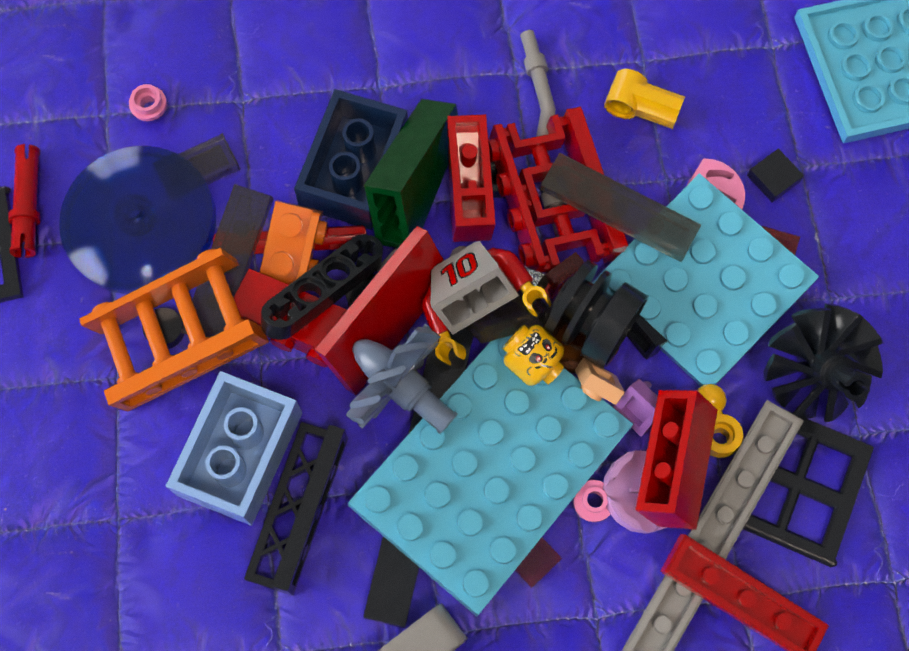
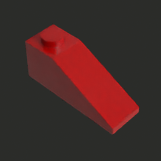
M486 114L447 116L450 211L453 242L491 240L496 223Z

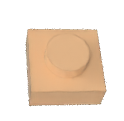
M583 357L576 367L575 372L581 383L580 388L590 398L596 401H601L604 398L616 405L625 393L616 375L602 369Z

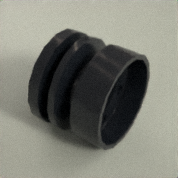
M587 260L573 276L568 278L551 306L550 316L544 329L555 337L565 324L568 325L561 340V343L565 346L572 343L580 333L586 336L580 355L604 369L633 327L649 296L627 282H624L611 295L606 291L610 284L612 273L605 270L593 284L592 280L598 265L591 260Z

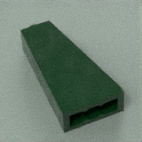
M421 99L364 184L375 237L380 240L383 246L398 249L416 226L423 228L449 164L447 116H458L456 104Z

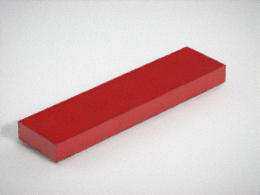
M686 534L679 535L660 570L661 573L785 651H817L829 627L828 624Z

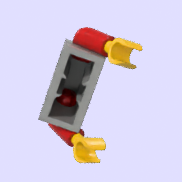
M477 241L467 247H456L452 250L449 258L437 264L431 270V285L422 301V310L429 327L441 336L439 344L435 348V355L442 362L451 366L448 356L451 349L460 359L464 360L466 358L465 347L451 339L450 332L452 335L518 297L517 291L521 290L524 293L522 301L533 316H538L532 307L534 300L543 298L551 307V300L542 287L532 285L533 278L513 252L499 248L486 250L482 243Z

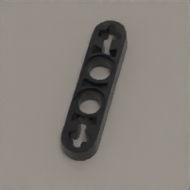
M367 234L353 237L268 300L261 310L262 331L268 337L277 340L287 339L300 331L379 269L383 255V245L380 240ZM338 269L346 272L348 277L344 280H333L327 273ZM304 291H314L320 298L315 302H305L298 295ZM287 315V321L281 319ZM275 316L278 319L273 321L272 317Z

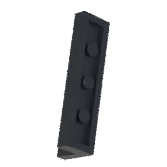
M300 423L244 580L288 595H294L348 441L345 429L329 424L326 430L307 423ZM307 435L323 439L317 459L307 463L302 452ZM300 457L303 466L295 469ZM307 472L310 479L304 496L294 502L288 490L290 481ZM286 496L289 505L281 508L284 498ZM293 510L296 518L288 538L280 541L274 530L276 520ZM272 536L275 544L267 548L270 537ZM279 551L282 558L274 580L258 575L262 559Z

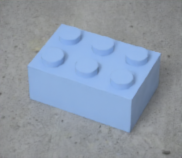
M220 371L166 487L178 497L252 526L302 415L297 401Z

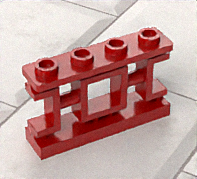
M582 107L567 109L563 117H559L558 114L550 116L546 125L549 133L547 135L520 140L515 123L507 124L506 128H503L502 124L493 125L488 139L490 162H495L498 172L496 175L497 189L501 197H506L509 206L507 210L508 224L512 232H517L520 241L518 246L519 259L525 268L528 267L532 278L540 277L542 272L552 273L557 270L560 265L557 252L586 246L592 262L596 263L603 259L604 263L614 261L629 246ZM564 143L569 159L551 163L548 151L560 149ZM532 154L536 166L524 168L518 175L513 158ZM563 177L571 204L542 209L534 183ZM587 212L593 229L574 233L570 219L583 217ZM555 223L559 237L546 239L541 245L535 227Z

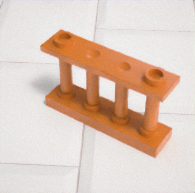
M221 247L203 251L197 256L196 260L113 302L101 303L95 306L91 313L79 318L81 326L99 334L104 333L114 360L119 379L116 385L104 390L109 406L129 412L269 343L267 335L262 331L261 326L249 319H241L224 275L225 272L239 266L235 257ZM207 281H210L226 326L223 328L224 331L212 337L205 336L189 290ZM173 298L190 340L187 346L188 349L176 355H170L154 311L155 307ZM137 316L141 320L155 359L152 367L140 373L134 370L119 325Z

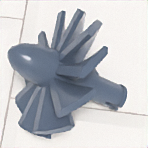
M425 324L423 327H417L405 344L397 346L393 351L383 344L368 339L354 342L352 350L355 360L369 378L367 380L369 385L350 403L351 409L345 415L358 423L363 429L372 418L375 419L392 399L404 411L408 410L410 412L414 410L441 434L458 413L452 411L429 391L431 389L430 382L417 372L424 365V359L438 346V340L441 336Z

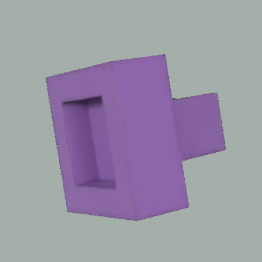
M638 379L630 385L613 408L632 422L631 428L642 437L652 427L658 396L650 389L652 386L650 382H642Z

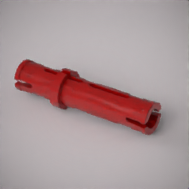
M25 144L17 145L14 149L13 209L8 213V222L12 225L9 253L14 257L21 258L22 243H25V258H30L36 255V226L40 225V213L37 211L40 149L29 144V156L26 159Z

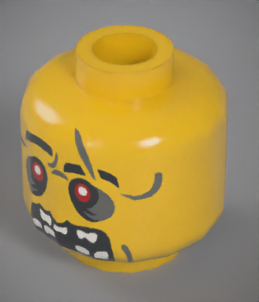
M525 325L521 326L502 348L506 352L504 356L505 366L528 386L537 385L542 380L546 384H550L564 368L559 362L563 357L564 347L540 325H534L530 328Z

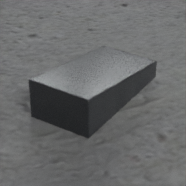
M640 315L627 335L646 360L656 355L667 342Z

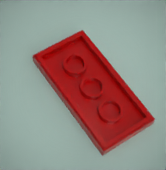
M416 226L315 348V351L346 390L354 395L360 392L369 379L355 360L352 350L354 342L368 339L393 350L423 313L422 301L431 285V270L434 266L444 261L428 231Z

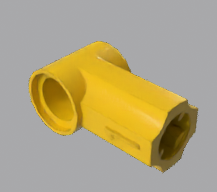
M621 69L616 73L604 107L611 115L618 118L631 119L637 116L673 129L685 96L648 84L646 77L635 70Z

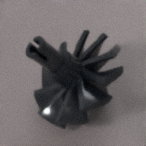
M826 303L824 308L801 310L791 315L794 323L775 334L770 339L768 346L796 356L797 362L773 353L764 369V379L769 381L797 372H802L803 374L795 382L772 388L775 400L785 408L803 387L811 385L809 395L792 413L800 419L816 417L819 395L825 388L828 389L825 422L835 420L848 407L849 403L845 396L849 400L854 401L856 406L860 408L865 403L869 394L872 376L881 378L883 374L882 360L878 345L883 344L880 335L863 316L836 304Z

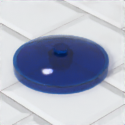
M126 147L98 158L88 165L73 181L65 195L60 211L59 230L61 241L73 265L92 283L111 292L129 294L196 260L200 253L208 250L216 228V207L211 190L203 176L184 157L159 147Z

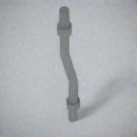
M526 30L520 35L526 55L524 65L527 75L532 77L541 109L537 137L549 134L546 125L550 116L555 115L556 108L546 76L548 66L545 55L539 51L534 31ZM556 178L541 181L544 191L541 194L544 209L567 205L563 190L558 188ZM552 223L555 236L559 237L555 223Z

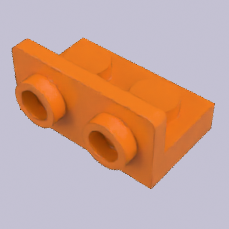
M276 200L259 273L290 285L317 265L319 260L312 259L315 245H323L328 222L321 221L323 211Z

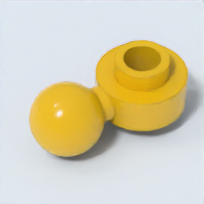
M715 384L702 385L697 391L718 410L714 434L721 433L727 440L726 443L720 444L713 438L710 455L717 458L729 457L741 445L743 429L735 418L723 414L722 411L727 402L723 389Z

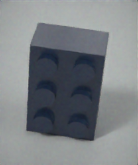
M334 89L294 187L298 204L323 211L322 215L356 226L363 225L366 229L372 230L373 224L364 184L408 120L407 110Z

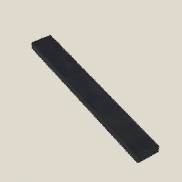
M478 320L453 335L451 332L449 333L451 339L465 347L466 358L464 360L457 357L453 349L450 350L448 355L451 366L437 358L435 349L427 356L423 377L430 382L431 389L429 391L439 399L467 368ZM415 411L409 433L422 420V417ZM385 537L382 538L363 618L406 628L419 567Z

